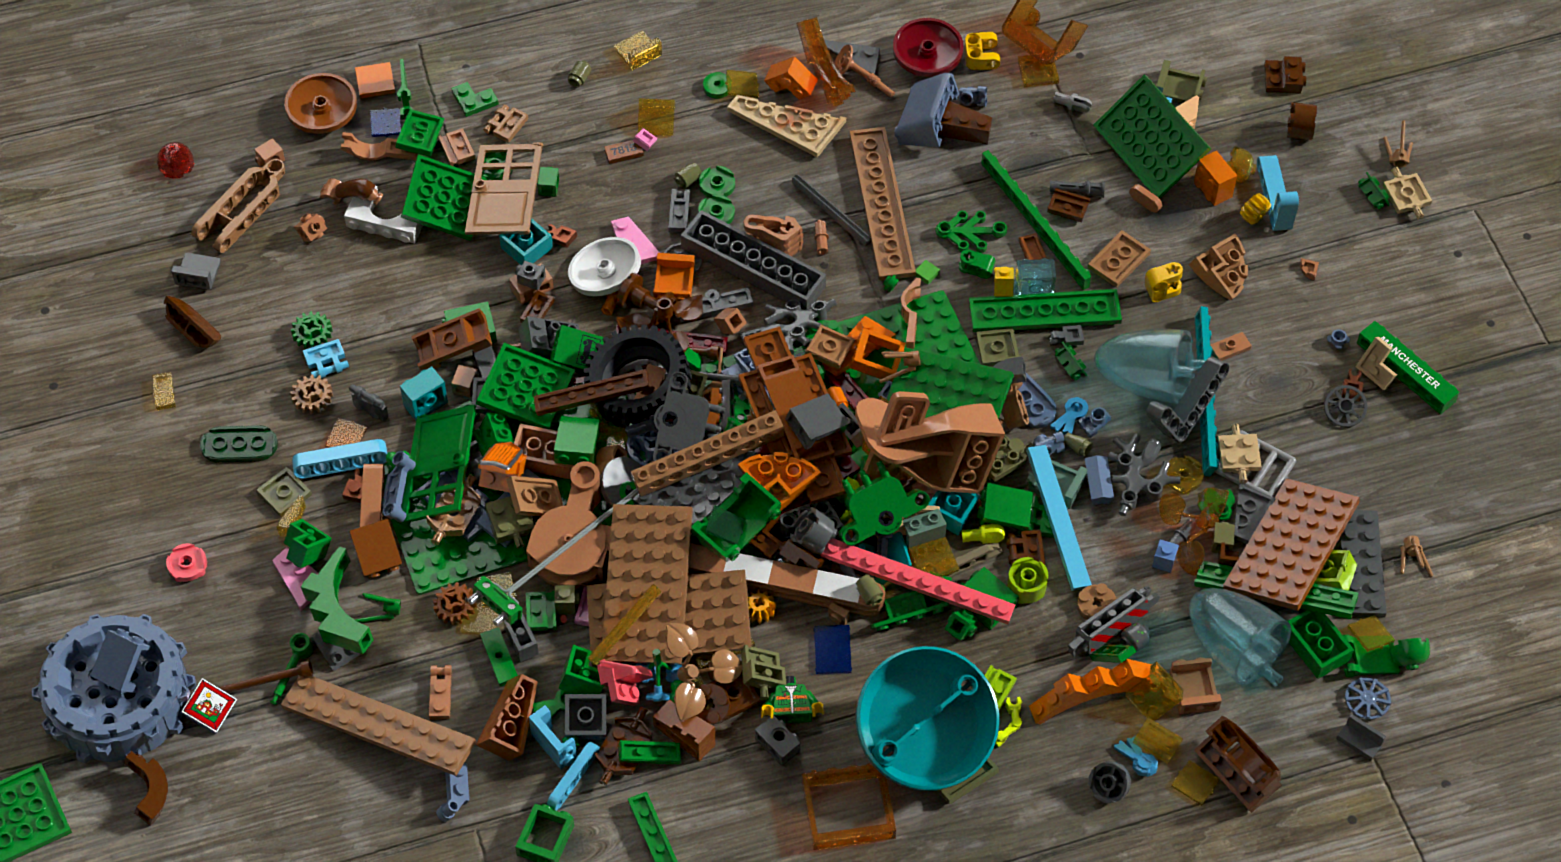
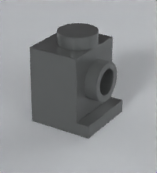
M524 261L522 265L519 264L515 271L519 284L535 290L540 288L546 277L544 265L541 264L539 266L528 261Z

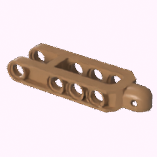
M272 159L262 168H248L194 224L191 235L198 240H204L221 223L226 227L212 245L218 252H226L280 196L278 181L285 174L283 161ZM256 185H263L265 187L262 192L259 191L257 193L258 196L250 204L246 205V208L238 217L235 216L231 219L227 216Z

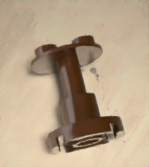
M631 273V278H626L618 291L617 298L620 300L616 301V304L623 309L629 308L633 303L639 307L645 305L653 310L657 308L658 299L650 296V291L642 287L643 277L637 273ZM667 292L662 297L670 299L673 305L677 302V298L674 297L672 292ZM657 314L653 325L666 324V320H662Z

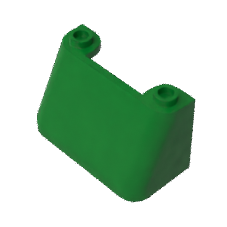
M747 472L739 479L742 483L738 488L735 487L733 493L708 518L704 517L702 519L703 523L697 520L691 526L692 537L726 562L734 561L739 556V551L772 519L775 520L781 514V502Z

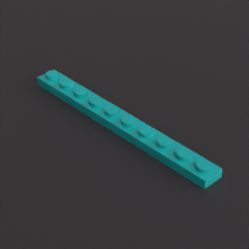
M1203 306L1199 308L1194 316L1197 373L1204 362L1212 355V346H1210L1212 333L1209 330L1211 316L1208 315V307ZM1215 394L1200 416L1203 476L1209 477L1217 470L1219 465V459L1216 458L1218 443L1215 441L1217 426L1214 424L1216 410H1214L1213 406Z

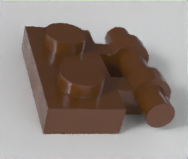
M1041 530L1021 531V538H1015V533L1007 534L1008 540L1006 545L1009 549L1008 561L1011 566L1016 560L1023 557H1031L1033 560L1040 561L1045 565ZM1017 547H1022L1023 553L1017 554Z

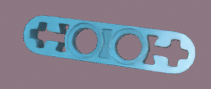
M592 742L587 743L551 793L547 801L548 806L557 811L563 805L594 761L595 753H598L600 750L598 745Z

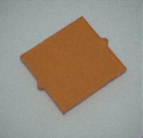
M338 418L325 447L330 448L361 442L366 433L367 426Z

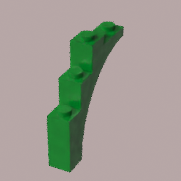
M339 546L335 553L331 555L326 565L320 570L319 574L311 573L303 581L301 589L305 599L312 602L309 608L314 621L321 622L318 630L323 642L364 654L374 640L370 628L355 621L339 605V584L343 573L351 562L346 548Z

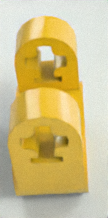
M969 33L965 37L964 53L966 66L969 69L990 70L1000 66V56L998 53H983L982 50L992 49L997 46L998 41L995 33Z
M1172 262L1152 268L1146 272L1145 287L1152 302H1160L1181 293L1182 284L1180 279L1183 274L1181 264Z

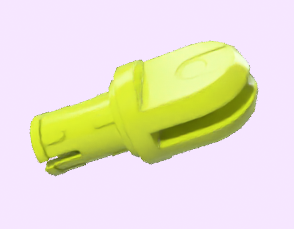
M983 524L979 529L962 530L963 542L981 541L983 544L998 543L1005 537V530L999 524Z

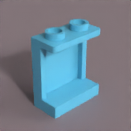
M543 706L530 715L531 735L560 769L572 765L577 758L575 740L570 738L565 743H561L551 731L553 729L551 713L547 706Z

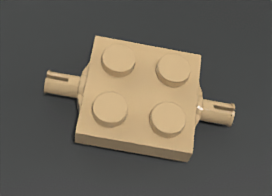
M1394 167L1391 172L1395 178L1385 181L1383 188L1388 193L1397 214L1413 211L1417 219L1423 218L1424 214L1420 208L1430 206L1432 199L1417 173L1402 175L1399 168L1396 167L1395 169Z
M1233 424L1231 425L1232 435H1221L1217 439L1222 472L1238 473L1239 483L1242 484L1244 482L1245 484L1248 482L1246 473L1261 471L1257 434H1240L1239 424H1236V427Z

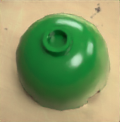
M1421 638L1398 640V645H1393V642H1390L1389 651L1391 658L1397 665L1406 667L1407 670L1419 669L1418 665L1424 664L1430 656L1429 639L1425 638L1424 642H1422Z

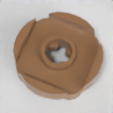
M1103 583L1090 585L1079 593L1077 609L1080 615L1088 620L1117 598L1114 592ZM1095 600L1101 602L1100 607L1093 605Z

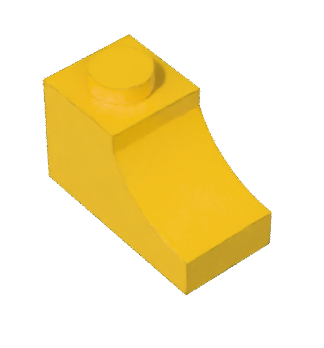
M995 267L994 296L1013 297L1014 267Z

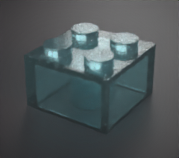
M1054 259L1017 260L1014 279L1016 295L1054 293L1056 283Z

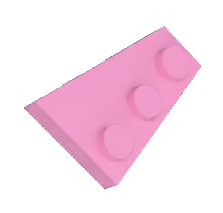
M286 547L272 561L292 597L297 602L299 609L302 611L311 601L305 599L301 585L311 573H319L309 565L300 568L286 559L289 551Z

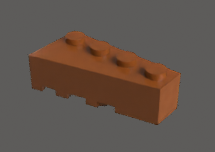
M523 674L507 681L476 746L508 761L523 755L530 723L529 716L532 713L538 681Z

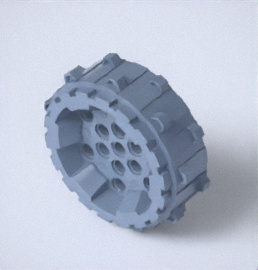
M95 614L89 617L87 623L76 626L58 642H50L46 647L49 655L43 662L40 671V682H38L36 687L32 688V697L35 701L42 702L41 705L47 718L41 724L46 734H51L55 740L61 741L68 749L75 751L78 761L87 763L89 760L96 759L105 762L124 760L131 751L142 755L157 748L170 735L179 734L184 728L181 723L183 715L180 713L188 702L190 691L196 688L195 676L186 674L182 658L187 654L183 642L177 643L164 630L153 625L151 616L142 614L140 617L134 618L125 615H113L102 618L100 615ZM118 628L129 632L128 636L144 639L143 643L150 646L149 650H141L131 679L137 678L130 681L136 684L133 692H124L117 689L111 690L113 687L99 680L95 681L96 678L90 676L108 630L117 631Z

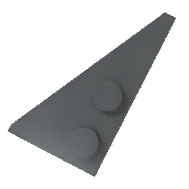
M819 39V46L828 53L832 51L837 55L845 45H851L853 47L852 60H854V63L871 74L876 73L880 48Z

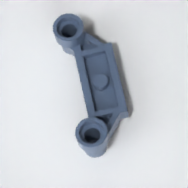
M398 451L392 459V463L396 466L387 475L382 509L384 516L401 523L406 518V513L401 508L408 471L410 472L415 468L416 463L406 453Z
M467 763L463 764L457 776L445 772L447 802L442 804L436 812L437 817L443 822L452 819L461 805L469 802Z

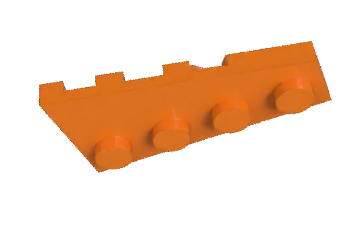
M864 316L847 335L855 339V342L840 369L822 363L825 370L835 376H839L844 371L850 369L849 366L857 339L863 328L895 339L896 334ZM867 341L862 359L868 357L869 353L875 349L879 350L882 346Z

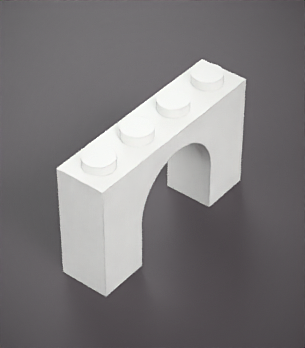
M357 197L352 198L344 215L346 227L415 244L423 225L400 218L401 214L392 219L378 218L372 214L375 207L373 200L370 202L369 200L363 201Z

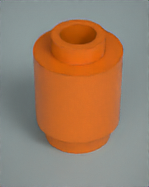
M832 386L827 389L830 397L835 400L837 407L843 402L848 408L849 403L840 387Z

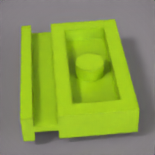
M990 665L984 676L995 693L998 709L1000 710L1017 678Z

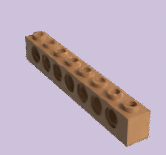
M776 410L631 471L633 482L640 497L784 437V426Z

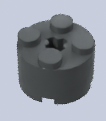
M811 507L810 511H803L796 519L792 527L795 529L794 535L791 533L790 537L797 545L813 554L820 555L823 553L829 540L835 537L837 529L834 528V521Z

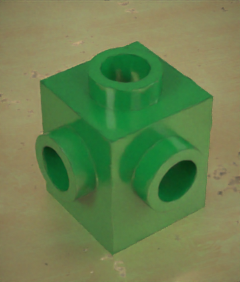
M962 609L953 612L949 616L945 630L951 633L953 637L962 640L974 635L977 630L976 624L979 620L974 617L971 611Z

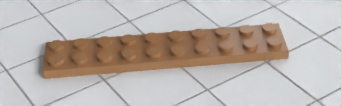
M885 127L850 131V140L879 281L893 275L896 276V279L916 276V270Z
M298 676L281 703L282 708L454 776H457L476 744V740L473 737L313 676L306 678Z

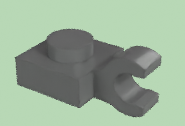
M1081 325L1064 326L1061 331H1052L1050 333V345H1058L1061 342H1064L1066 346L1084 344Z

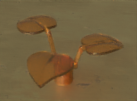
M1213 487L1202 490L1198 498V505L1202 509L1199 515L1184 513L1186 502L1178 494L1168 493L1160 498L1159 512L1164 523L1171 526L1177 525L1181 521V516L1196 519V525L1202 529L1191 536L1188 542H1181L1176 555L1182 569L1193 576H1197L1198 570L1204 561L1203 546L1193 540L1201 534L1207 533L1208 529H1214L1215 522H1219L1218 518L1221 516L1227 503L1228 490Z

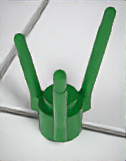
M363 593L364 598L383 602V612H387V614L354 620L362 623L381 619H394V615L400 614L401 599L385 598Z

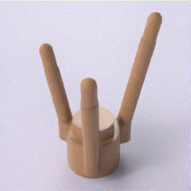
M1403 120L1400 149H1396L1392 154L1387 137L1383 138L1389 155V162L1398 168L1409 164V157L1413 143L1410 142L1407 152L1404 150L1405 120Z
M919 351L882 352L881 354L884 355V358H903L904 365L908 366V368L880 379L879 382L883 383L910 371H916V366H920Z
M1417 536L1406 537L1403 540L1404 546L1400 547V573L1404 574L1406 553H1408L1409 556H1417L1420 566L1424 567L1425 565L1429 576L1433 577L1419 538Z

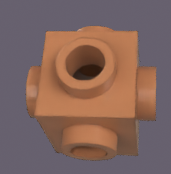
M309 213L300 218L301 222L294 226L304 242H311L321 238L324 235L323 232L327 229L322 216Z

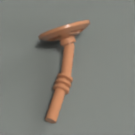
M847 44L840 50L833 66L834 77L840 78L847 69H852L866 78L867 82L873 87H877L890 98L894 96L895 92L882 83L878 76L874 73H869L854 63V60H852L853 47Z

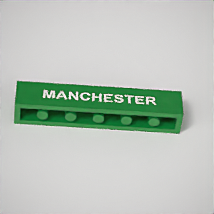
M1374 321L1359 333L1357 344L1365 351L1375 337H1380L1393 348L1383 363L1397 374L1396 377L1440 415L1456 402L1460 393L1457 388L1447 382L1440 373L1434 371L1427 362L1415 355L1411 349L1402 344L1397 337L1390 334L1383 325Z

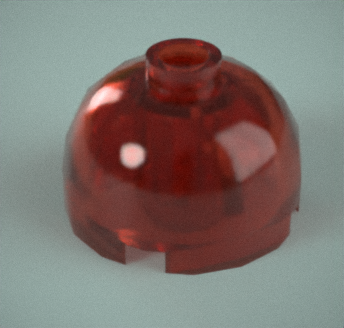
M170 142L160 149L157 155V165L164 176L173 179L184 177L183 174L192 171L194 157L189 147L183 143Z

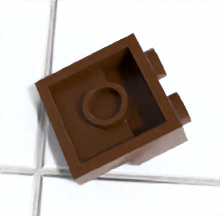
M1284 56L1283 61L1265 60V92L1301 93L1302 87L1306 86V76H1303L1306 64L1302 62V57Z
M791 539L787 540V542L783 541L778 549L780 551L779 554L784 556L783 560L789 564L803 562L807 567L817 569L826 565L829 561L826 558L820 557L821 554H813L802 548Z

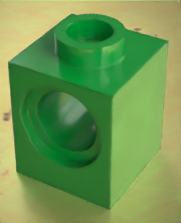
M540 167L537 183L538 195L557 197L559 169Z

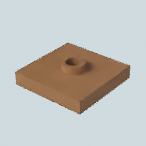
M820 325L805 350V354L811 353L813 359L840 369L854 345L855 339Z

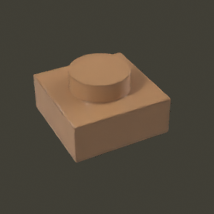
M834 602L828 607L830 619L837 624L841 623L846 626L850 620L849 611Z

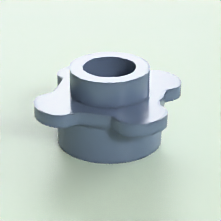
M1336 329L1332 332V335L1327 336V341L1335 345L1336 349H1341L1342 345L1349 343L1350 338L1345 331Z

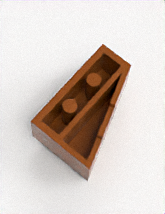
M670 700L653 716V725L672 741L680 743V747L699 762L715 746V727L696 715L680 721L675 703Z

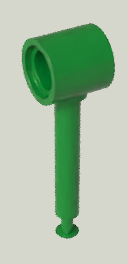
M296 633L291 637L290 647L293 655L285 670L295 668L299 659L308 658L313 653L314 647L305 633ZM306 643L304 647L298 648L300 644ZM290 677L279 681L273 693L274 697L270 700L272 705L277 704L276 701L278 697H281Z

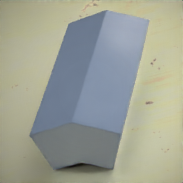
M1096 455L1085 458L1093 504H1110L1114 499L1108 457Z

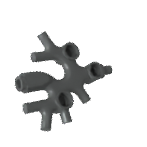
M833 298L827 302L825 300L815 301L811 304V309L801 310L800 302L796 299L787 301L786 307L782 308L767 304L765 311L773 314L764 319L767 326L785 317L793 323L789 325H772L760 332L780 326L783 335L786 336L784 338L791 355H793V346L795 348L807 347L810 344V341L805 337L804 329L813 328L818 330L822 324L817 321L827 319V312L830 311V308L837 305L836 300Z
M1134 434L1130 443H1125L1118 436L1112 441L1122 450V453L1117 455L1110 452L1108 460L1117 462V469L1121 473H1126L1124 475H1112V483H1123L1126 485V490L1123 491L1120 502L1119 515L1126 516L1128 511L1136 507L1138 493L1145 491L1147 499L1151 502H1156L1161 499L1163 486L1167 484H1180V476L1167 475L1170 463L1167 461H1163L1155 478L1144 479L1141 477L1140 470L1151 465L1161 449V444L1156 439L1147 441L1140 456L1133 454L1141 438L1139 434Z

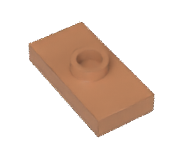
M1243 332L1210 344L1212 346V354L1221 361L1251 350L1252 347Z

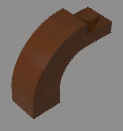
M131 751L126 756L124 764L139 775L147 786V795L136 806L134 814L151 826L164 808L168 793L167 778L164 770L154 758L147 764L142 755Z

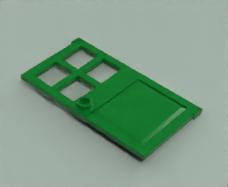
M475 404L416 417L410 459L415 461L416 465L412 471L407 473L402 510L406 513V518L403 522L399 523L400 525L426 519L427 515L431 518L461 510L476 411ZM459 469L457 483L438 487L440 473ZM433 475L430 489L412 492L415 478ZM455 490L453 504L435 508L437 494ZM429 496L427 510L409 513L412 499Z

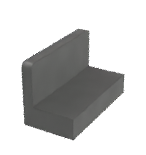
M1351 714L1336 739L1372 761L1381 749L1386 736Z

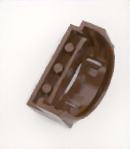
M1221 716L1206 730L1209 737L1194 749L1198 756L1251 813L1282 786L1279 782L1281 780V772L1275 763L1251 737L1227 717ZM1235 742H1238V744H1236L1229 752H1227V749H1229Z

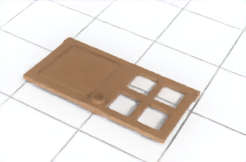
M543 143L480 145L465 235L530 234ZM491 152H507L505 163H484L485 155ZM513 152H534L533 162L512 163ZM504 169L503 180L481 179L483 170ZM532 169L530 180H509L510 170Z

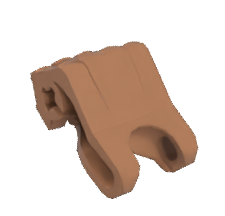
M748 215L744 219V230L747 234L790 256L802 250L803 230L795 218L785 216V220L774 216ZM754 222L757 224V226H752L748 223Z

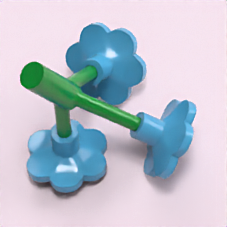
M654 649L652 651L653 663H636L635 666L641 665L651 670L653 674L652 678L642 681L643 683L656 679L654 692L647 693L646 700H669L670 693L662 692V685H660V667L666 668V680L673 682L674 680H679L677 671L682 665H668L661 660L660 650Z

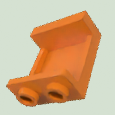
M657 253L655 288L653 289L654 298L659 300L667 292H672L674 297L677 298V302L692 296L695 268L694 255Z

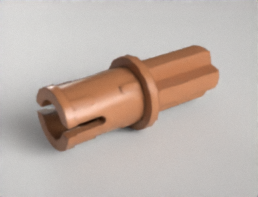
M818 220L815 222L816 234L814 240L817 244V254L825 255L828 253L827 240L829 235L826 232V222Z

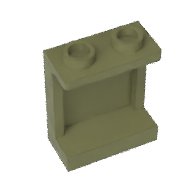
M1164 60L1156 85L1163 95L1172 98V102L1181 104L1196 95L1201 101L1204 90H1201V87H1205L1207 77L1204 76L1205 70L1202 69L1201 74L1198 75L1170 68L1171 61Z

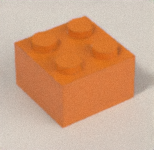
M1217 150L1201 158L1197 164L1194 178L1196 187L1202 190L1206 199L1211 201L1214 206L1233 197L1237 174Z

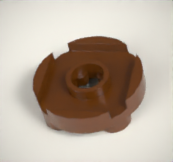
M715 684L701 685L699 689L703 691L706 701L713 699L715 707L707 710V705L705 704L702 712L696 716L711 725L722 722L727 718L731 709L728 693L725 689Z

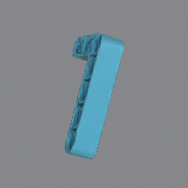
M1276 155L1257 157V170L1263 194L1271 203L1268 214L1272 230H1290L1293 228L1299 206L1297 191L1286 192Z

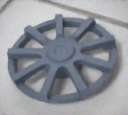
M1360 677L1348 685L1345 692V701L1350 711L1358 717L1377 719L1388 711L1391 704L1389 689L1377 681L1378 679ZM1364 682L1372 683L1370 690H1367ZM1360 683L1363 691H1360L1354 686ZM1375 685L1382 689L1378 692H1373ZM1350 690L1356 692L1359 696L1349 697ZM1385 693L1387 700L1377 698V696ZM1359 700L1360 704L1353 709L1349 702ZM1376 702L1386 704L1385 709L1382 711ZM1362 706L1366 708V716L1357 712ZM1374 707L1379 714L1370 716V708Z

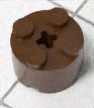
M1291 102V114L1287 122V138L1312 140L1315 131L1317 105Z

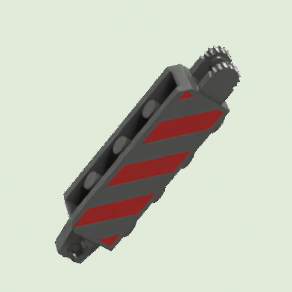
M1145 586L1139 591L1132 588L1077 627L1076 636L1068 645L1069 653L1074 657L1084 651L1089 655L1119 635L1123 629L1150 613L1149 608L1158 603L1160 596L1157 593L1149 596L1151 594L1149 586Z

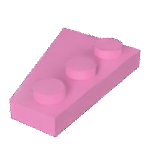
M629 217L611 221L615 237L625 238L637 247L641 257V264L657 260V253L660 252Z

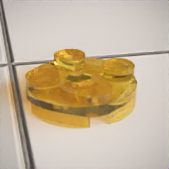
M1184 456V458L1174 457L1169 461L1170 467L1167 475L1180 476V484H1168L1172 489L1182 494H1189L1201 485L1204 473L1201 464L1196 459ZM1179 472H1187V477H1182Z

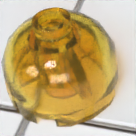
M1234 146L1230 152V156L1233 157H1231L1230 161H1227V164L1237 174L1236 184L1248 180L1250 175H1254L1256 165L1253 164L1254 158L1251 153L1243 148Z

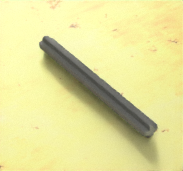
M796 174L792 177V184L864 246L871 242V237L800 175Z

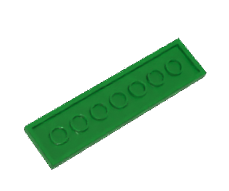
M1117 289L1013 295V297L988 296L969 298L973 333L1008 328L1026 330L1122 323Z

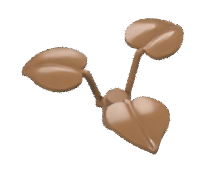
M670 623L666 625V643L669 652L678 658L687 656L685 662L682 663V667L677 671L679 680L684 683L677 687L674 698L678 718L680 721H683L702 712L706 704L703 691L695 688V683L692 680H695L699 673L714 671L713 677L716 682L722 684L730 683L741 674L742 662L733 652L722 649L713 654L711 658L713 667L698 669L694 664H688L693 655L691 650L697 648L699 644L698 636L691 627L685 624Z

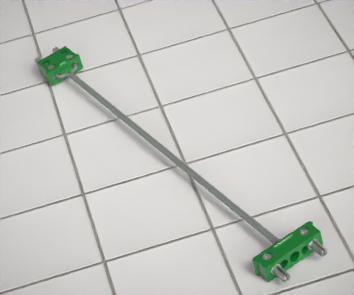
M744 392L738 397L734 395L735 419L746 423V415L750 413V406L743 402L746 399ZM637 488L617 504L624 505L639 493ZM613 507L507 590L497 583H492L485 576H481V579L474 584L473 595L468 598V603L473 604L480 599L499 615L493 620L495 626H498L504 620L511 625L516 620L522 619V607L511 596V593L612 515Z

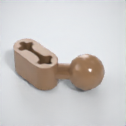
M1023 382L1010 385L1002 408V414L1008 429L1029 424L1025 403L1021 392L1018 390Z

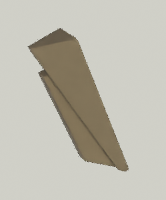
M988 543L910 567L927 573L931 572L954 577L1003 554L1004 551L998 543Z

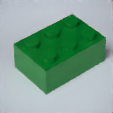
M1306 610L1285 622L1282 635L1317 679L1350 661L1354 649L1326 614Z

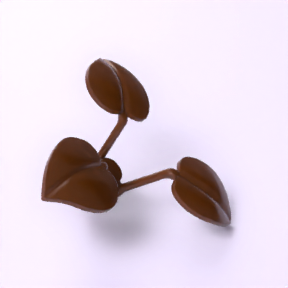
M702 295L688 297L676 302L674 305L670 299L661 298L657 301V308L654 309L651 320L644 313H633L624 317H617V323L620 329L626 327L628 331L631 330V325H637L638 329H641L642 324H645L648 328H651L658 314L659 318L666 320L668 332L674 336L675 340L679 341L685 353L689 347V338L682 331L672 333L670 318L674 314L676 318L681 317L683 321L697 320L703 313Z

